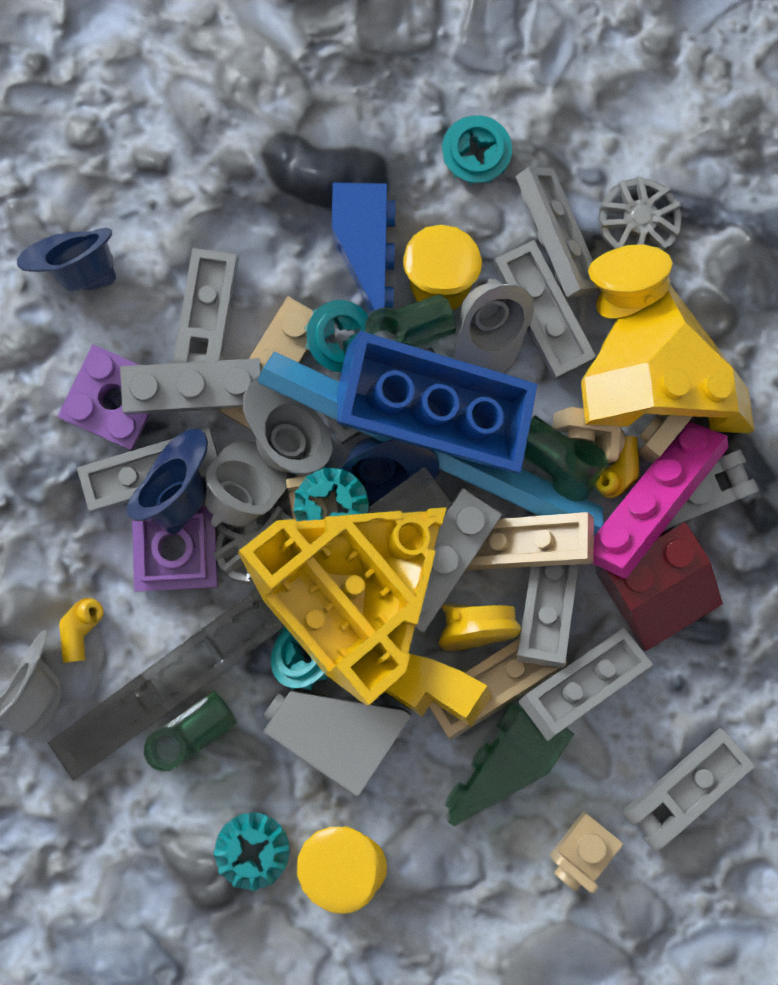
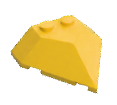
M671 284L668 292L661 299L632 315L617 318L603 342L602 349L594 363L588 368L581 380L585 425L628 427L644 414L708 417L710 430L716 432L751 433L755 431L749 388Z
M447 507L431 508L427 511L410 513L392 511L328 516L325 519L296 521V519L277 520L238 551L242 562L267 606L325 675L366 706L370 705L406 673L410 657L408 653L415 626L418 625L436 552L434 548Z

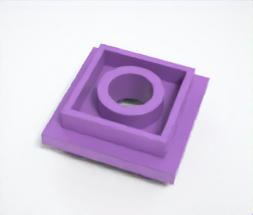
M92 344L57 417L133 451L150 414L125 415L122 412V405L115 410H107L104 407L103 399L109 390L121 388L120 366L139 364Z
M205 505L201 506L199 511L177 534L166 532L151 519L146 521L132 520L134 592L218 588V566L213 554L216 552V527L211 525L213 514L209 512ZM179 535L185 541V552L178 560L169 561L163 555V543L168 537Z

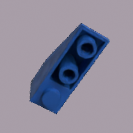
M333 183L332 232L334 243L377 327L384 328L385 314H393L394 286H385V270H394L395 243H386V227H395L396 200H387V184Z

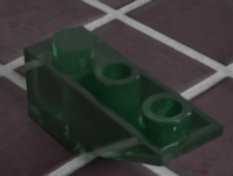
M510 703L496 723V726L501 731L492 745L484 742L473 757L470 766L475 771L467 783L464 785L459 781L448 795L444 806L449 809L445 815L447 822L452 826H456L548 775L575 733L566 728L547 741L520 703L517 706Z

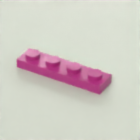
M688 422L594 535L593 564L626 579L729 448L727 436Z

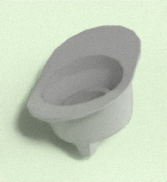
M489 279L486 284L478 286L469 292L463 300L460 310L462 325L455 343L454 359L504 374L514 363L534 314V301L529 292L516 284H501L495 279Z
M258 376L248 385L243 396V412L249 427L256 437L257 450L262 460L269 467L280 472L310 474L320 470L329 462L333 451L332 437L325 424L314 409L257 382Z
M249 441L233 442L225 447L208 466L205 473L206 495L204 504L209 512L213 514L211 525L216 527L224 522L236 527L247 526L259 516L269 512L284 493L287 486V472H280L269 467L262 460L256 443Z
M43 630L33 641L9 686L0 695V726L29 739L36 737L55 714L61 700L59 679L40 658L47 642L48 630Z

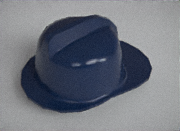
M106 227L86 232L56 234L44 238L21 252L17 258V267L29 272L47 271L63 288L70 292L94 290L111 285L116 280V274L113 269V255L107 243L112 236V229Z
M197 428L186 430L165 446L144 481L130 497L126 507L129 518L134 521L151 519L166 532L177 534L199 511L206 495L203 478L198 471L208 447V439L203 431Z
M369 437L358 442L350 450L346 462L339 469L353 474L362 483L368 496V511H374L393 505L397 501L419 492L432 484L439 474V460L434 451L393 439L381 442L373 437Z

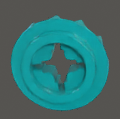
M472 115L461 118L447 130L442 143L443 163L452 172L454 179L459 177L467 181L470 186L482 182L489 184L494 178L504 174L511 160L512 142L510 136L499 122L490 117ZM470 137L479 148H489L484 152L482 165L474 155H464L469 152Z
M333 300L321 305L312 312L313 314L304 328L307 338L305 347L311 352L315 363L330 370V372H342L347 347L360 331L375 335L374 326L368 314L360 306L347 300ZM335 324H337L340 331L347 330L348 332L354 330L355 333L343 341L344 348L342 350L338 343H325V338H329V335L335 332Z
M322 468L305 476L304 481L294 492L293 513L297 521L324 519V509L318 506V503L313 502V498H328L331 492H334L337 485L336 493L338 494L336 501L342 504V507L349 509L348 514L332 512L330 516L367 514L369 503L366 490L353 474L343 469Z
M285 628L276 639L272 649V672L282 685L294 691L298 688L312 690L316 681L327 680V676L312 658L310 663L303 661L304 657L301 653L302 650L299 647V642Z
M249 812L232 818L224 825L217 836L213 856L216 859L219 875L224 876L234 888L249 889L254 892L260 888L272 885L282 875L289 860L290 846L284 829L276 820L262 813ZM240 834L251 845L268 840V843L259 854L260 865L263 869L251 859L236 863V860L240 857L239 855L244 850Z

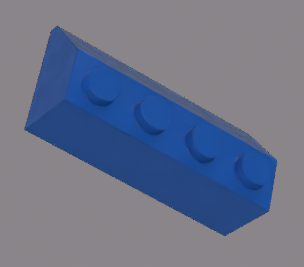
M360 331L346 350L337 389V424L519 474L522 470L538 384Z

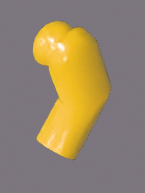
M625 436L624 447L621 454L618 455L617 461L596 477V489L604 497L615 498L621 496L639 479L638 437Z
M93 598L81 599L61 618L59 629L62 663L86 660L84 637L104 616V608L99 601Z

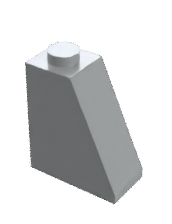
M292 690L286 698L280 693L274 698L263 715L264 718L270 721L263 732L358 797L411 718V714L399 707L376 703L366 706L358 700Z

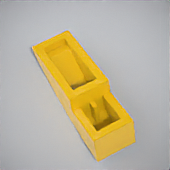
M410 654L406 673L384 691L421 717H423L431 703L434 702L470 727L473 726L492 697L487 685L466 673L433 659Z

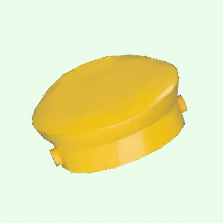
M436 225L425 227L413 235L406 245L403 266L416 300L427 310L445 313L455 310L462 304L470 292L473 283L480 275L482 258L478 245L470 235L457 227Z
M641 244L623 246L596 258L590 264L588 274L595 286L601 290L596 300L597 312L605 318H622L632 315L661 299L668 292L671 283L670 273L673 263L670 255L660 248Z
M443 603L441 609L445 612L446 627L440 635L438 645L445 651H463L516 638L521 633L520 624L516 621L514 606H473L456 603Z
M348 826L328 827L314 833L305 841L297 861V876L303 892L314 904L326 911L337 914L352 913L367 905L374 897L375 892L381 887L387 875V861L380 846L368 836Z

